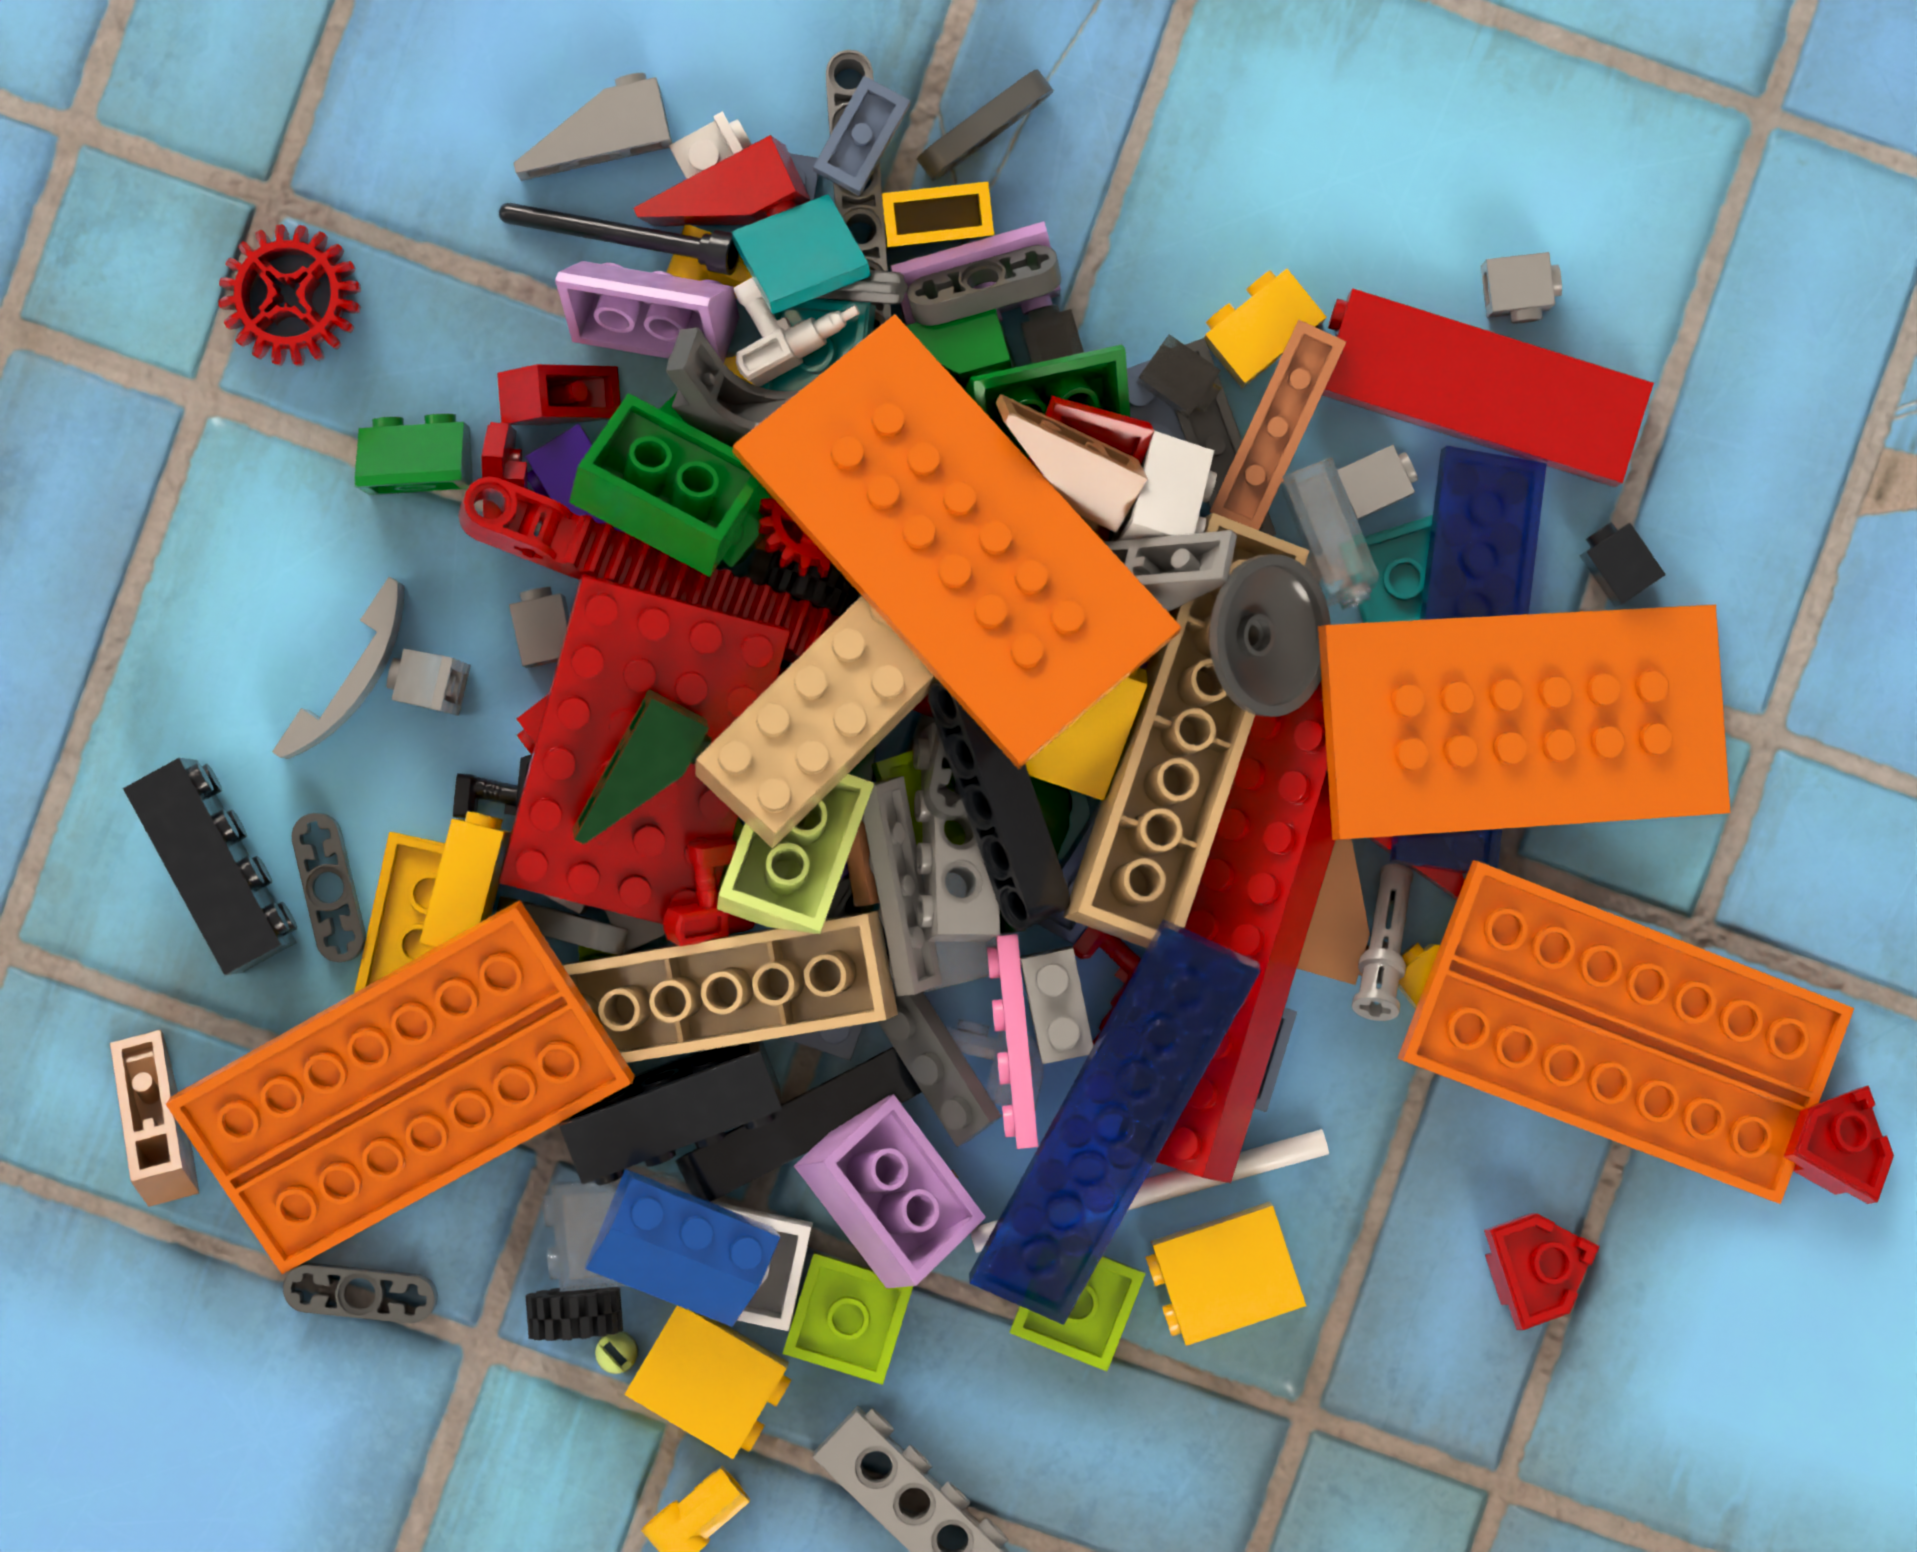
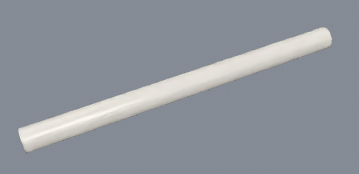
M1320 1129L1240 1152L1232 1181L1328 1155L1329 1150L1323 1130ZM1174 1170L978 1225L971 1232L975 1251L979 1253L1225 1184L1226 1182L1206 1179L1181 1170Z

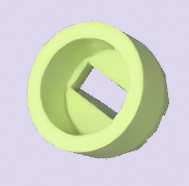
M624 1331L603 1336L595 1349L598 1365L604 1371L611 1374H621L628 1371L634 1365L638 1356L636 1341L630 1334ZM609 1341L627 1360L622 1366L605 1350L604 1346Z

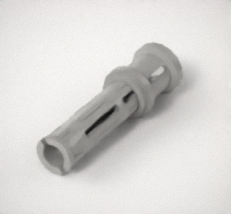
M1387 864L1381 867L1369 950L1365 951L1359 959L1358 969L1362 973L1360 990L1352 1000V1009L1355 1013L1375 1021L1392 1020L1398 1016L1400 1011V1003L1396 999L1399 979L1403 978L1406 972V964L1400 952L1413 871L1399 864ZM1394 904L1391 928L1386 929L1389 905ZM1379 983L1382 984L1380 989L1376 988Z

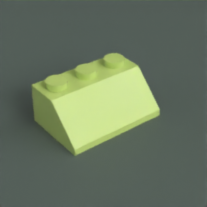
M847 774L774 848H771L745 823L718 895L717 909L770 928L820 934L874 783Z

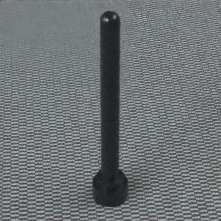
M505 203L499 209L500 219L507 224L696 258L700 265L707 267L709 272L732 275L739 261L740 254L734 245L731 232L715 230L712 234L705 233L702 238L515 203Z

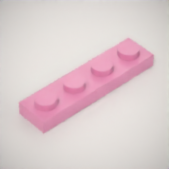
M1003 934L996 936L997 946L987 947L989 977L990 979L1000 978L1002 999L992 1000L995 1032L1005 1031L1007 1052L997 1053L1000 1085L1010 1084L1012 1105L1002 1106L1005 1138L1016 1137L1017 1149L1038 1147L1018 934Z

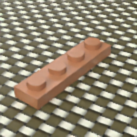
M1298 320L1209 511L1210 513L1218 514L1256 530L1260 529L1347 341Z

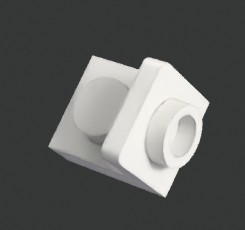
M722 111L713 116L715 121L669 145L686 179L752 145L738 119L729 123Z

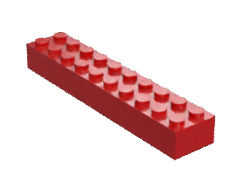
M1322 679L1312 696L1295 711L1282 716L1255 715L1178 949L1173 950L1113 1146L1122 1151L1206 1179L1226 1183L1232 1182L1336 841L1332 840Z

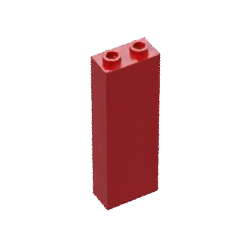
M1354 288L1348 294L1346 301L1337 298L1328 329L1335 330V336L1347 342L1322 396L1608 486L1617 487L1623 483L1654 385L1653 382Z

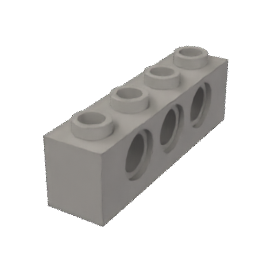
M931 723L920 732V738H915L913 743V765L915 770H921V790H917L915 793L914 816L916 822H922L923 843H918L916 847L915 865L917 874L924 875V895H920L918 898L917 922L919 927H925V942H988L1000 935L999 905L967 813L950 820L957 822L965 833L963 845H956L951 843L945 836L944 824L947 820H942L932 815L924 803V787L937 730L936 723ZM942 763V765H941V768H942V769H945V768L951 769L950 767H948V766H946V765H944V764ZM946 786L938 789V794L945 796V805L951 807L957 800H962L960 794L949 790ZM947 873H955L963 878L966 884L964 898L955 897L947 890L945 884Z
M857 1405L814 1450L813 1459L910 1552H1009L1003 1546L1008 1541L1006 1535L988 1518L979 1523L965 1509L970 1504V1501L951 1482L947 1481L942 1487L927 1473L933 1467L931 1463L912 1445H909L905 1450L890 1437L894 1428L875 1409L872 1408L866 1414ZM873 1451L885 1453L892 1462L890 1471L880 1477L867 1474L861 1462L866 1454ZM919 1488L927 1493L930 1503L924 1511L910 1513L900 1504L899 1498L901 1494L907 1489ZM951 1524L962 1527L968 1535L966 1543L954 1550L943 1547L937 1538L939 1531Z

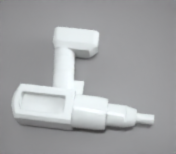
M750 278L737 285L733 290L739 303L746 308L763 338L736 352L737 368L740 374L748 381L760 387L802 364L803 357L824 346L827 343L826 339L838 333L847 324L846 321L858 315L859 311L854 305L842 313L840 311L831 312L817 320L811 317L791 327L786 317L778 321L776 320L753 278Z

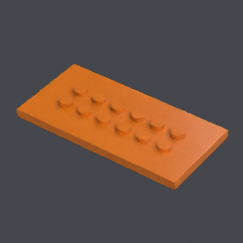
M895 314L733 445L732 453L1018 769L1178 635L1182 628Z
M1716 604L1318 626L1332 840L1731 813Z
M1472 860L1397 1059L1781 1204L1796 1165L1783 1156L1800 1110L1819 1103L1854 1008L1492 866Z
M519 900L172 1095L167 1101L166 1106L280 1273L284 1274L630 1085L635 1075Z

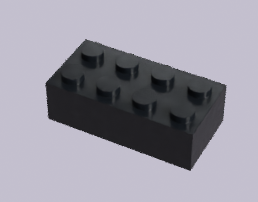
M177 758L123 788L224 976L243 973L297 943L291 933L297 929L296 922L284 902L278 904L274 902L266 887L272 883L271 876L259 856L251 858L241 840L247 837L246 830L237 814L233 810L226 812L216 794L222 791V787L208 764L201 766L197 760Z
M763 1041L702 1050L636 1074L630 1085L560 1122L559 1127L582 1185L595 1180L597 1185H605L622 1178L625 1168L644 1161L647 1167L656 1166L676 1156V1149L695 1143L696 1148L707 1147L723 1140L726 1137L724 1131L743 1124L746 1129H755L770 1123L776 1118L774 1113L782 1110L780 1085Z

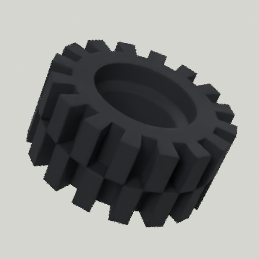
M780 549L773 552L761 585L771 586L776 593L787 592L797 601H810L812 606L817 609H830L835 616H842L856 602L859 592L834 564H830L827 577L821 578L817 566H810L807 574L803 577L799 576L798 562L792 561L788 566L782 568L779 564L783 552Z
M573 1286L564 1289L554 1288L550 1289V1291L541 1290L525 1295L529 1339L537 1341L562 1339V1341L575 1338L588 1339L593 1336L603 1337L607 1336V1334H617L623 1331L621 1292L618 1286Z

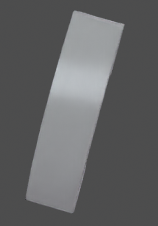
M391 577L387 578L360 619L361 622L377 633L322 716L319 717L310 710L301 708L272 751L280 758L290 759L309 750L334 733L361 706L383 673L394 648L402 620L404 605L403 584Z

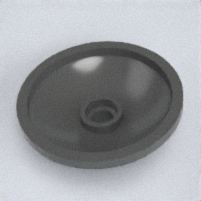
M1259 555L1244 561L1228 576L1227 582L1223 584L1218 593L1212 610L1209 626V647L1216 675L1229 698L1241 709L1254 715L1282 716L1295 711L1312 696L1321 681L1318 626L1331 625L1330 615L1320 585L1312 573L1297 560L1284 555Z

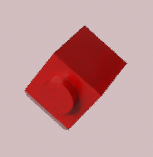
M535 364L497 373L501 423H509L510 425H554L610 420L621 404L618 366Z

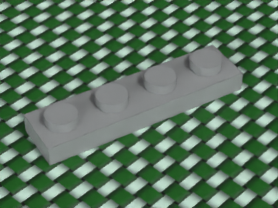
M904 776L873 782L874 787L862 821L865 824L870 850L869 866L875 876L879 897V919L885 929L889 950V971L895 982L897 996L915 995L942 984L935 942H925V927H919L917 922V902L919 896L924 895V883L922 875H918L916 871L915 854L917 846Z

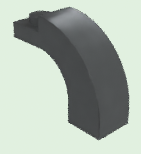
M699 328L680 329L673 351L668 358L666 372L678 388L672 408L688 425L732 448L736 442L800 391L769 390L741 379L725 366Z

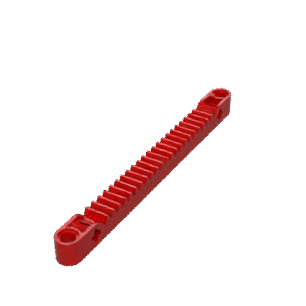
M489 476L479 478L473 482L465 492L460 505V525L470 537L577 580H580L581 574L786 627L790 633L782 659L794 663L841 617L833 615L830 609H817L813 607L810 601L794 600L791 594L787 592L776 593L769 585L758 586L753 583L751 578L735 577L732 571L728 569H715L711 577L628 533L615 530L613 525L607 522L600 524L595 522L590 515L579 516L574 514L568 507L556 500L500 478ZM484 499L491 500L498 505L502 515L495 519L483 518L475 510L474 503ZM537 523L542 524L538 536H534ZM927 694L912 710L934 718Z

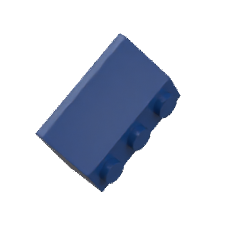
M625 1169L584 1268L733 1327L760 1287L780 1236L771 1226Z

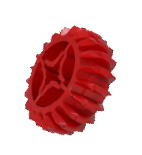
M280 224L275 229L276 241L271 242L269 236L263 230H259L256 232V239L260 245L258 249L254 251L244 241L238 245L240 251L247 256L242 264L233 258L227 259L226 266L236 272L237 276L235 279L228 277L220 278L219 285L228 291H234V296L223 297L219 299L218 303L219 307L223 310L237 311L224 320V324L229 330L244 326L235 339L240 346H247L256 339L252 350L254 357L262 359L272 347L271 359L273 364L282 366L286 359L287 351H290L293 364L303 366L305 362L304 349H309L314 359L320 361L324 359V352L319 345L321 342L326 340L336 350L341 347L340 340L332 334L337 327L347 333L353 331L354 326L348 320L342 318L344 312L352 314L360 312L361 306L352 300H346V295L357 294L361 291V285L357 281H343L344 278L353 274L356 270L355 265L351 261L335 265L343 256L344 249L339 244H335L323 252L328 240V236L325 233L319 231L308 244L309 233L304 225L297 226L293 240H290L287 228ZM286 255H302L315 260L308 268L302 266L294 273L289 274L280 273L270 263L272 260ZM327 273L331 295L329 306L322 318L313 306L312 297L314 291L321 284L319 279ZM259 274L267 285L268 293L265 301L258 307L261 312L254 317L250 307V291L255 277ZM274 278H277L285 286L289 285L293 289H295L296 284L300 285L295 293L300 299L298 302L307 311L305 314L295 305L291 306L287 302H285L284 307L280 306L285 298L280 292L282 289L274 282ZM289 317L300 318L310 328L309 331L291 337L276 336L265 332L272 323L278 325Z

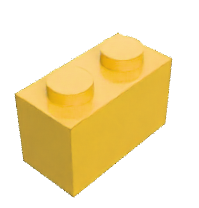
M1285 269L1277 277L1269 270L1246 289L1251 296L1250 299L1236 310L1228 303L1206 321V324L1211 329L1204 336L1208 348L1241 388L1245 387L1281 358L1298 320L1318 328L1327 318L1288 269Z

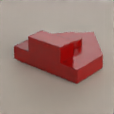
M490 422V425L487 426L481 455L482 478L496 477L528 489L527 462H522V449H515L516 430L509 423ZM483 500V518L495 519L502 515L496 503L491 500Z
M1869 1085L1800 1110L1783 1156L1796 1164L1793 1170L1795 1173L1835 1195L1849 1193L1866 1204L1878 1202L1894 1158L1887 1135L1882 1136L1872 1107L1876 1106Z
M1530 1213L1484 1230L1491 1253L1485 1254L1501 1305L1509 1306L1516 1330L1523 1331L1570 1314L1578 1296L1576 1292L1588 1266H1592L1600 1246L1561 1228L1555 1222L1538 1213Z

